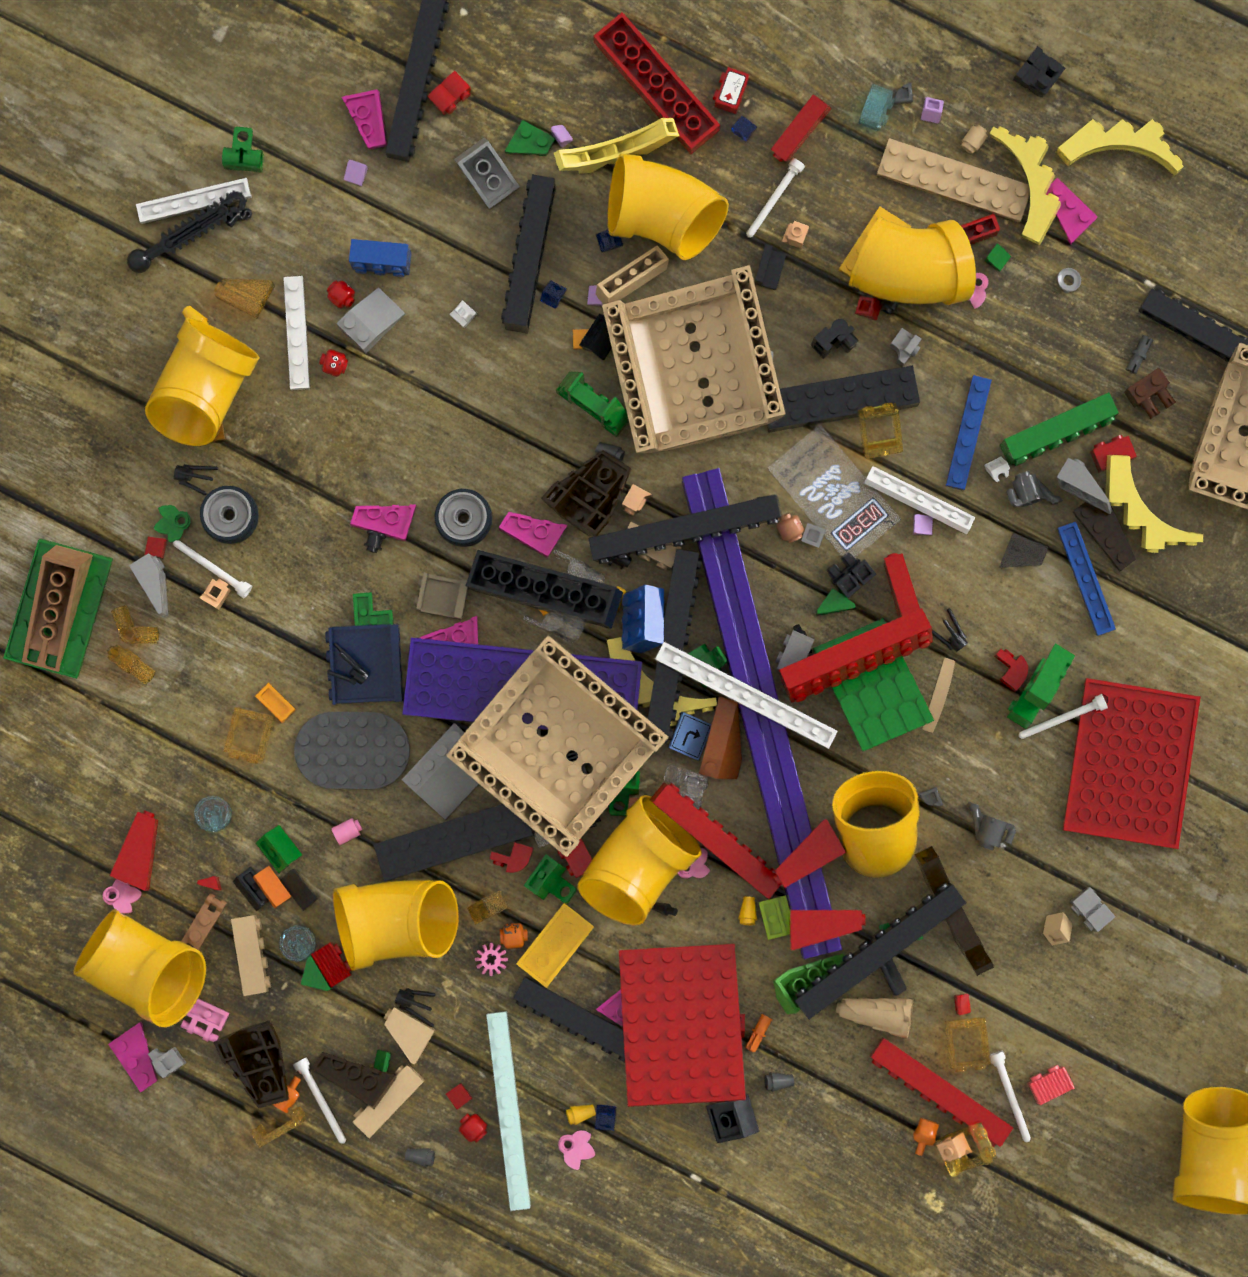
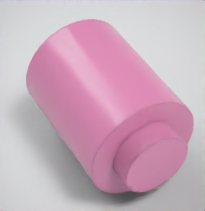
M353 818L331 828L339 845L360 836V831L363 830L358 819L354 821Z

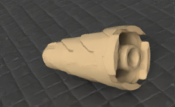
M859 997L858 999H842L841 1002H837L836 1013H839V1017L854 1021L857 1024L871 1026L873 1029L888 1032L894 1036L908 1038L913 999H871Z

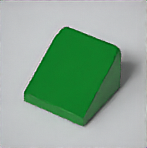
M997 243L985 261L1000 272L1011 258V255Z
M380 1049L377 1050L374 1068L387 1072L392 1053Z

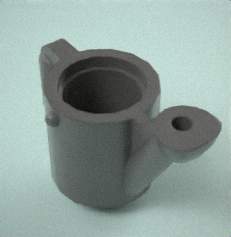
M1030 471L1016 475V480L1012 482L1014 489L1010 488L1006 491L1010 504L1015 508L1029 506L1044 499L1051 502L1052 505L1063 501L1062 498L1054 495L1036 477V474H1030Z
M968 802L969 809L972 811L976 840L980 841L978 846L992 851L995 846L1000 848L1005 830H1008L1004 842L1012 844L1016 833L1014 825L983 815L979 805Z

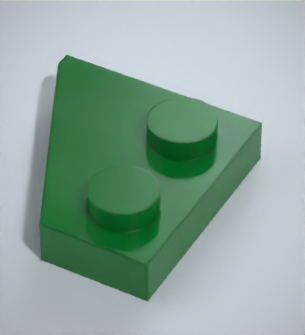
M522 120L505 149V153L547 156L556 139Z

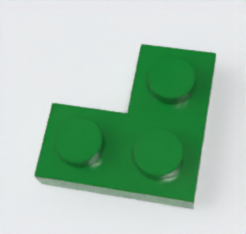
M372 592L353 594L355 626L394 624L393 610L374 611Z

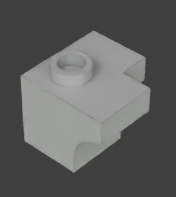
M901 328L889 346L896 351L898 355L897 364L901 367L905 365L911 355L913 357L916 356L920 350L918 345L921 341L920 337L909 333Z
M176 1047L168 1052H161L157 1048L148 1053L153 1061L152 1064L155 1071L162 1078L168 1077L187 1063Z

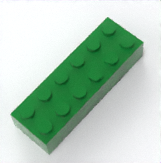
M1106 393L1004 439L1000 444V448L1008 465L1014 464L1018 466L1026 462L1025 460L1030 456L1034 459L1042 455L1048 448L1052 451L1060 447L1064 441L1070 443L1078 439L1077 437L1081 433L1088 435L1094 432L1099 425L1103 428L1112 424L1119 412L1110 393Z

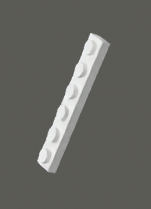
M247 178L136 204L140 223L144 224L206 209L208 204L213 207V201L220 203L219 198L223 197L225 199L226 193H230L232 190L243 192L246 199L251 198ZM232 198V202L240 201V199Z
M303 276L284 277L290 389H310Z
M872 466L864 482L965 534L969 532L975 519L974 516Z

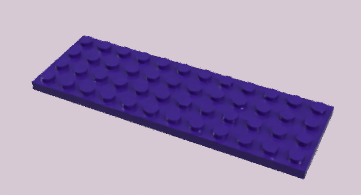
M411 637L402 715L474 722L534 650ZM571 654L637 710L642 669L641 661ZM531 713L523 714L522 721L530 724L533 721V715ZM541 725L537 728L542 730H548V728L544 725Z

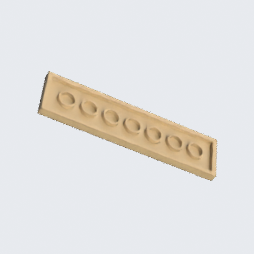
M890 138L877 172V176L1019 223L1030 195L1029 184Z

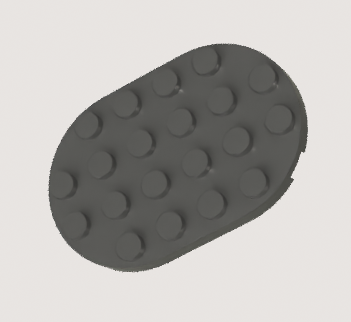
M325 712L311 718L300 729L295 741L294 755L301 773L317 786L329 789H379L392 784L403 774L410 758V744L404 729L387 715L375 712Z

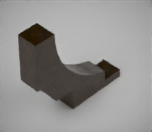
M932 846L914 854L932 895L937 892L936 889L945 882L948 884L950 882L940 858ZM959 908L947 917L945 921L950 928L954 941L978 976L994 968V965L984 950L982 942L963 908Z

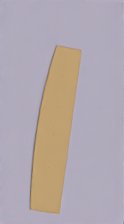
M944 658L929 706L935 721L924 725L923 730L934 732L949 691L955 665L954 660Z

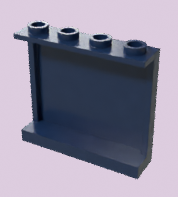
M399 624L336 626L328 628V631L325 632L326 643H329V651L326 652L327 662H330L331 668L328 671L351 678L349 672L353 667L339 655L340 652L333 645L337 643L359 665L369 672L364 683L360 685L356 682L353 685L348 681L329 675L327 671L328 681H331L332 689H329V700H332L333 705L340 703L403 701Z

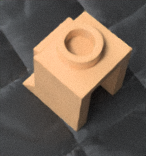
M796 221L793 224H788L782 242L802 249L809 226Z
M633 484L622 502L623 511L632 516L637 512L640 513L646 503V499L652 497V494Z
M212 579L200 599L219 610L231 590L227 588L228 584L223 580L218 579L215 581ZM215 587L221 589L217 598L211 595Z
M963 1132L952 1139L948 1137L937 1145L943 1160L948 1159V1161H952L972 1153Z

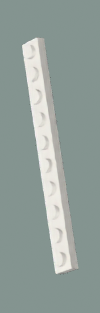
M665 642L655 658L656 661L829 749L838 732Z

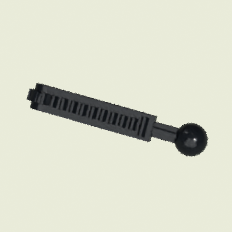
M232 190V192L226 193L225 199L223 197L219 198L220 203L213 201V207L208 204L207 211L200 209V215L195 212L194 219L187 217V223L182 220L181 227L177 224L174 225V231L168 228V235L165 232H161L162 238L157 244L145 251L142 249L131 251L127 257L128 267L135 273L146 272L151 265V260L169 251L175 254V248L177 247L181 250L182 243L189 245V239L194 242L195 235L200 238L202 231L207 234L208 227L213 230L215 223L220 226V220L222 219L226 222L228 215L233 218V212L239 214L240 211L245 210L247 199L243 192ZM232 198L240 199L239 205H231L228 211L227 205L232 203Z

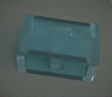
M872 84L858 124L880 131L881 126L885 127L889 117L886 115L887 109H892L895 98H892L894 91Z

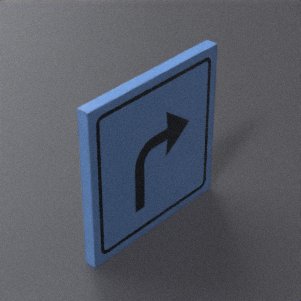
M682 712L668 748L699 761L712 724Z

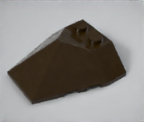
M604 450L583 463L584 466L577 471L568 473L569 476L561 482H555L541 498L561 518L586 535L597 537L609 523L632 470L629 466Z
M270 1021L242 1028L213 1042L222 1062L228 1064L234 1071L232 1075L235 1079L239 1078L244 1084L245 1092L258 1108L289 1100L281 1043Z

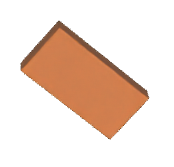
M270 866L253 876V879L274 908H277L292 897Z

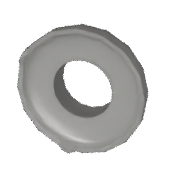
M1065 268L1056 276L1058 286L1064 293L1077 290L1081 284L1080 274L1072 268ZM1065 276L1071 277L1073 280L1072 285L1069 286L1064 283L1063 279Z

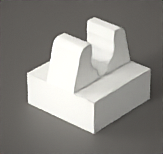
M463 300L450 313V316L463 328L477 315Z
M1002 457L984 465L986 471L996 482H999L998 475L1001 473L1006 478L1009 476L1010 467L1008 462Z

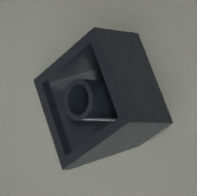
M745 1094L746 1100L716 1102L706 1106L717 1143L746 1138L760 1132L748 1094Z

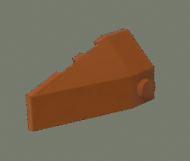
M719 696L699 774L716 779H737L742 762L738 702Z

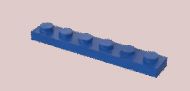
M972 376L946 482L948 487L965 490L991 379Z
M1073 522L1057 528L1096 636L1116 630L1077 523Z

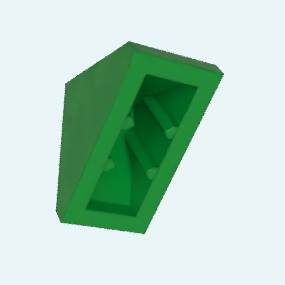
M832 588L816 611V616L854 610L856 608L855 603Z
M309 956L306 961L301 985L325 991L333 989L326 981L312 956Z

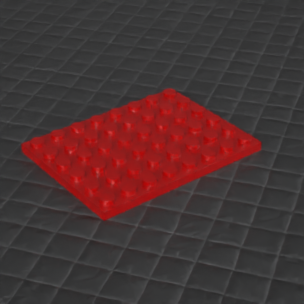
M1085 678L1081 706L1091 703L1095 696L1102 694L1108 708L1102 711L1094 709L1079 716L1063 831L1179 849L1201 697Z
M735 944L619 950L628 1107L746 1100Z

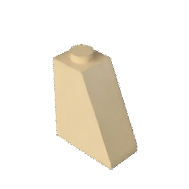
M394 1007L393 1010L389 1008L384 1016L386 1020L384 1025L409 1061L415 1065L433 1036L435 1029L397 1007Z

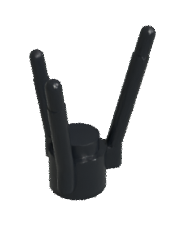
M187 464L176 466L174 480H178L180 485L207 495V492L187 481H190L192 477L213 481V477L196 474L192 470H218L217 466Z
M948 608L947 611L957 632L955 633L949 623L943 620V623L952 634L948 638L950 642L933 629L932 635L944 643L949 650L954 649L958 652L968 644L965 639L967 637L962 632L951 609Z
M334 643V647L340 652L339 655L353 668L349 672L351 678L332 671H328V674L348 681L353 685L356 682L360 685L364 683L369 672L359 665L337 643Z
M406 988V990L400 989L396 996L395 1004L400 1005V1009L409 1012L430 1027H434L433 1023L409 1007L415 1005L431 1011V1007L414 1001L412 994L432 997L436 994Z

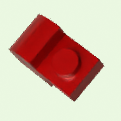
M1000 649L994 657L1009 668L1000 681L1016 692L1027 678V662L1022 655L1018 656L1015 660L1013 659L1014 655L1010 651Z
M515 842L510 857L491 852L489 859L493 860L492 864L504 867V864H508L506 872L516 873L523 870L529 864L534 848Z

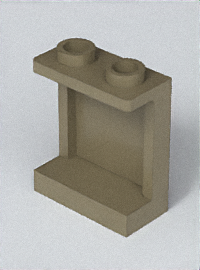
M424 572L423 577L420 576L418 580L420 593L415 596L414 606L417 607L416 610L418 612L463 620L469 588L465 586L467 580H456Z

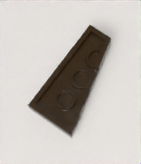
M1084 502L1073 511V514L1119 572L1135 561L1136 558L1112 506V512L1109 514L1088 502Z
M322 1052L312 1066L315 1072L374 1110L397 1078L396 1075L381 1072L378 1069L369 1068L356 1062L353 1063Z

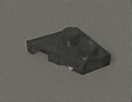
M1013 533L999 568L1041 566L1049 547Z

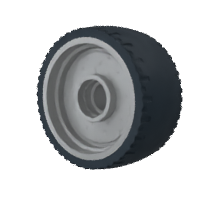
M222 486L215 488L207 494L201 504V524L207 534L216 541L225 544L242 542L251 536L257 527L259 519L257 505L252 496L239 487ZM229 511H234L235 513L232 520H226V514Z
M456 489L444 495L439 501L435 510L436 528L439 534L450 544L460 547L472 546L482 541L490 531L492 511L486 499L478 492L470 489ZM462 514L469 516V520L466 523L459 522V517Z

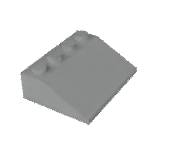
M455 723L402 779L404 783L445 820L479 784L446 756L465 733Z

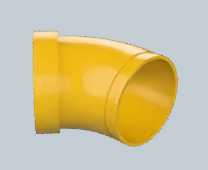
M621 153L613 169L609 190L608 232L610 236L631 238L633 235L653 240L666 247L672 253H675L680 259L688 260L703 251L717 235L726 219L729 203L725 197L719 195L710 186L685 172L663 164L645 161L638 155Z
M879 217L859 253L849 280V286L858 288L860 291L874 297L905 304H934L942 302L946 305H951L971 299L976 285V269L970 242L963 228L955 220L930 224L925 229L901 226L894 222H889L883 217Z
M186 318L177 334L179 341L145 406V414L150 424L165 437L185 445L203 446L215 439L245 376L251 375L260 357L250 347L226 332L200 320Z
M887 771L862 773L844 782L836 791L832 802L835 824L840 832L839 841L846 851L842 855L844 860L854 871L867 877L883 878L896 874L909 863L916 849L917 821L920 812L915 787L905 777ZM868 806L888 807L896 811L903 818L893 825L878 829H864L848 824L849 819L857 811Z
M642 795L627 810V817L601 846L578 883L579 893L590 906L604 916L628 925L644 923L647 914L651 911L655 902L680 870H687L702 854L699 842L650 801L651 796Z
M404 880L360 887L351 884L333 889V905L337 929L347 963L352 971L371 967L375 961L401 957L439 958L449 951L455 940L459 917L458 904L452 888L446 882Z
M113 909L102 920L88 940L76 962L73 974L81 977L85 982L114 999L135 1009L141 1018L159 1027H168L183 1019L196 1003L205 981L206 962L199 950L180 941H170L127 915L121 914L117 909Z
M1210 1087L1197 1090L1185 1099L1183 1105L1179 1176L1174 1179L1172 1199L1178 1204L1202 1211L1248 1215V1093L1227 1087Z

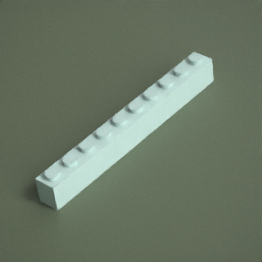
M507 1011L488 1013L486 1015L510 1211L529 1209L531 1203Z

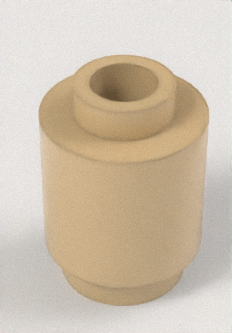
M977 125V127L972 126L963 138L961 147L970 154H973L975 151L977 152L988 137L986 129L980 125Z

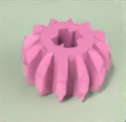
M490 943V950H488L484 944L482 947L485 952L477 950V953L482 956L481 958H475V961L482 962L476 966L477 969L484 966L482 974H485L488 969H490V976H493V969H495L497 974H500L498 966L503 969L506 968L501 961H508V958L501 957V955L506 954V950L499 953L501 945H498L493 950L494 944ZM489 954L495 955L497 958L494 960V965L488 964L486 961L489 958Z

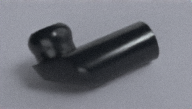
M245 208L239 214L233 212L234 217L228 216L225 223L232 227L239 220H249L252 217V211L249 208Z

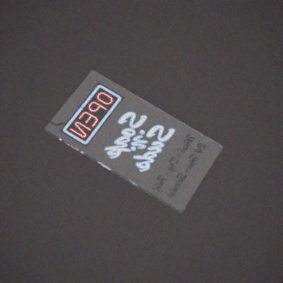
M821 425L816 426L814 430L767 468L816 526L826 529L824 536L841 556L849 552L856 558L901 520L878 491L864 483L866 477Z

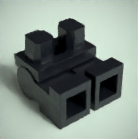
M1037 46L1013 80L1024 88L1029 89L1036 96L1043 97L1066 68L1052 57H1048Z
M836 319L829 330L825 327L814 337L811 347L824 359L829 355L833 344L837 349L841 346L849 353L859 340L853 335L855 329L852 325L848 327V323L845 320Z
M849 552L840 558L845 564V568L840 570L836 564H833L827 569L831 577V583L846 598H849L861 588L860 585H865L877 575L865 559L861 561Z

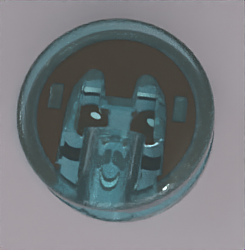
M207 796L196 805L194 817L196 823L202 829L218 832L226 828L230 823L232 810L228 802L223 798Z
M300 925L287 928L279 940V948L283 956L295 962L304 961L311 956L317 944L314 933L309 928Z

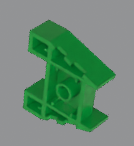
M569 371L556 388V393L569 403H575L598 420L604 429L617 438L629 423L627 410L616 397L608 403L609 400L605 396L595 394L593 392L594 389L585 383L584 373Z
M1055 643L1047 658L1041 659L1017 700H1013L1007 709L1010 711L1007 718L1027 729L1034 721L1039 710H1044L1052 701L1060 686V681L1065 677L1066 671L1075 655Z

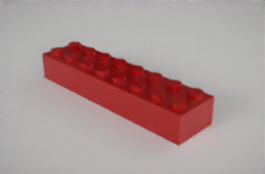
M623 12L593 36L594 44L659 119L674 118L679 133L677 139L690 154H693L720 131V124Z
M923 609L916 610L779 669L783 687L791 703L795 701L801 702L809 695L820 694L824 689L830 686L836 687L846 679H854L860 673L873 671L881 664H889L895 658L908 656L918 648L924 649L933 642L932 627Z

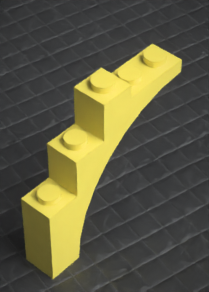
M661 118L624 136L586 147L558 150L554 152L559 171L578 170L579 173H592L606 164H615L621 153L630 155L649 154L677 138L679 133L674 118Z
M1092 119L1059 146L1056 151L1067 166L1095 152L1126 150L1152 158L1163 165L1174 176L1184 167L1181 159L1177 155L1174 156L1169 145L1165 141L1160 140L1165 133L1161 124L1153 119L1136 133L1133 126L1123 119L1106 133L1104 132V127Z
M993 127L990 132L991 138L1003 144L1015 155L1028 178L1030 210L1022 236L1040 246L1061 206L1057 196L1051 193L1046 195L1055 177L1052 168L1046 165L1040 166L1049 148L1048 144H1046L1045 139L1036 136V138L1030 136L1026 143L1025 138L1019 135L1014 137L1008 134L1009 131L1003 127L998 129Z
M1107 455L1105 495L1111 502V506H1122V503H1124V525L1129 526V529H1141L1142 526V548L1147 549V552L1158 553L1159 549H1165V542L1166 545H1178V542H1185V545L1193 546L1197 545V542H1203V534L1173 528L1162 522L1147 508L1134 485L1130 456Z
M622 637L607 640L610 658L635 661L630 651L622 649ZM642 670L638 706L642 705L643 708L650 707L654 682ZM679 695L678 702H674L673 710H677L675 722L671 721L670 727L677 725L680 713L682 712L693 715L695 714L694 711L701 709L702 713L714 711L713 707L717 706L716 698L695 699Z

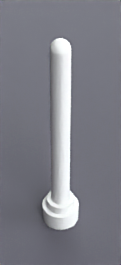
M792 158L788 164L789 171L747 231V237L751 238L754 236L794 175L802 172L805 167L802 162Z
M176 540L173 542L177 549L233 586L237 594L242 598H245L250 593L252 585L249 583L239 582L181 541Z
M1100 694L1095 696L1091 703L1019 732L1018 736L1024 739L1094 709L1096 711L1099 709L1101 711L1108 708L1103 695Z
M1004 1052L992 1053L988 1056L991 1064L993 1063L994 1067H997L1022 1138L1025 1142H1029L1031 1137L1004 1066V1059H1006Z
M307 1057L293 1064L296 1072L302 1073L339 1143L343 1144L346 1142V1138L309 1071L310 1063Z

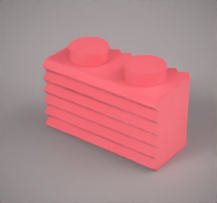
M1054 1065L1047 1069L1048 1073L1044 1075L1039 1073L1030 1078L1031 1081L1027 1084L1038 1105H1042L1075 1088L1064 1066Z

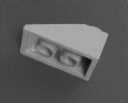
M486 138L481 139L454 159L489 209L520 187Z
M378 287L350 309L336 324L366 354L405 313Z
M1068 458L1057 476L1060 488L1111 514L1112 509L1109 499L1084 466L1085 464L1076 458L1074 460Z
M148 553L129 566L158 614L166 618L169 615L166 577L163 571L165 566L160 558Z

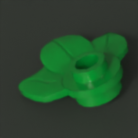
M172 505L159 507V512L163 518L156 523L154 530L161 534H168L169 542L179 540L184 530L191 524L190 515L184 511H178ZM180 518L185 519L184 524H179Z

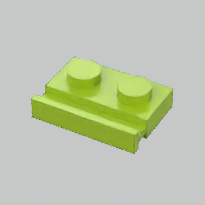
M786 895L758 902L767 939L770 940L789 935L790 910Z

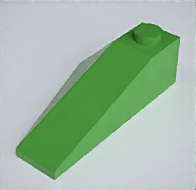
M844 953L789 969L773 980L776 998L787 1015L801 1010L793 999L796 996L795 993L802 987L805 989L811 985L810 982L815 977L825 975L827 973L826 970L833 964H840L845 956Z

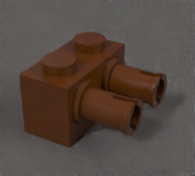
M1157 368L1124 392L1134 408L1138 405L1143 407L1150 420L1161 413L1151 400L1153 395L1159 397L1166 409L1176 403L1166 389L1170 382L1160 368Z

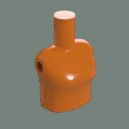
M294 1076L290 1084L287 1085L289 1100L273 1105L281 1111L288 1113L299 1097V1093L295 1089L301 1079Z
M920 1118L913 1134V1139L918 1142L915 1154L922 1156L926 1145H934L940 1124Z

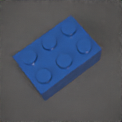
M351 239L349 263L356 273L366 274L367 271H370L376 275L392 273L395 277L409 275L411 250L408 244Z
M645 584L623 594L622 649L644 653L664 643V589Z

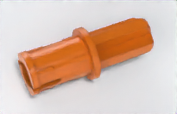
M761 1014L756 1027L752 1028L753 1032L745 1046L747 1050L756 1052L762 1038L766 1037L764 1034L773 1019Z

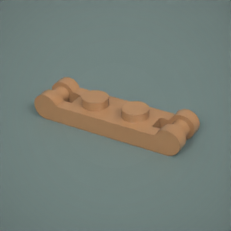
M210 893L181 942L189 943L194 946L193 948L200 950L225 909L227 902L216 899V896ZM211 905L216 907L215 912L209 910Z

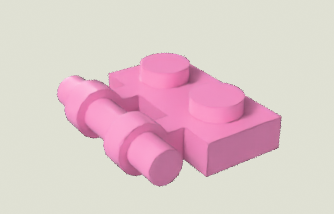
M198 998L187 1016L192 1018L191 1022L183 1020L181 1027L190 1034L195 1033L203 1037V1040L207 1042L209 1040L214 1042L219 1038L218 1035L213 1034L214 1028L222 1031L230 1013ZM198 1021L208 1025L207 1029L198 1027Z

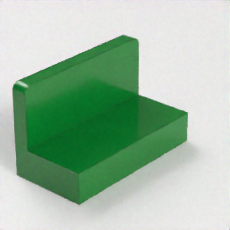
M280 825L264 834L255 843L278 873L285 870L292 862L302 856V853Z

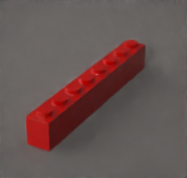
M664 782L650 798V801L764 897L770 899L780 887L773 877L776 875L775 869L771 868L769 870L765 866L767 862L759 856L755 858L751 855L752 850L744 843L742 846L736 842L738 838L731 832L726 834L722 830L724 826L714 819L712 822L708 819L709 814L701 807L699 809L693 806L695 802L687 795L682 797L678 793L680 789L674 784L670 783L668 785Z
M881 1038L869 1057L873 1059L871 1063L880 1069L882 1066L889 1070L887 1074L897 1080L899 1077L905 1081L903 1085L914 1091L915 1088L921 1092L920 1097L928 1102L931 1100L936 1102V1108L946 1114L947 1111L954 1115L952 1119L962 1125L963 1122L970 1126L968 1130L978 1136L981 1133L986 1137L984 1141L992 1147H995V1145L1001 1147L1013 1130V1127L885 1038Z

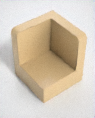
M1065 913L1046 916L1043 934L1051 945L1070 942L1072 923Z

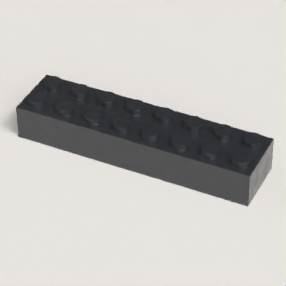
M532 174L531 180L528 179L526 191L528 198H524L522 208L524 209V217L521 216L519 222L521 235H517L515 246H517V253H514L512 258L514 271H510L508 279L510 290H506L505 294L507 307L506 309L503 308L501 315L505 330L526 334L529 331L555 196V178Z
M912 365L782 388L780 393L785 415L767 424L768 433L917 407L920 404L914 367Z
M477 550L465 585L478 593L612 629L623 592L614 586Z
M504 804L373 845L384 882L525 839L534 836L528 824Z

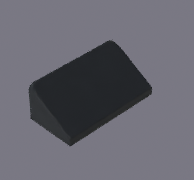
M249 867L233 880V883L252 907L258 911L269 900L253 879L256 872L252 867Z
M294 868L280 880L303 911L319 899Z
M890 959L880 967L893 995L897 996L907 989L893 959Z

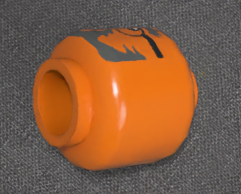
M521 923L505 924L503 929H500V942L504 944L506 949L522 948L524 941H528V931L523 929Z

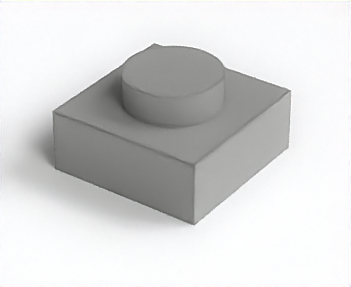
M807 523L801 541L819 548L826 529Z

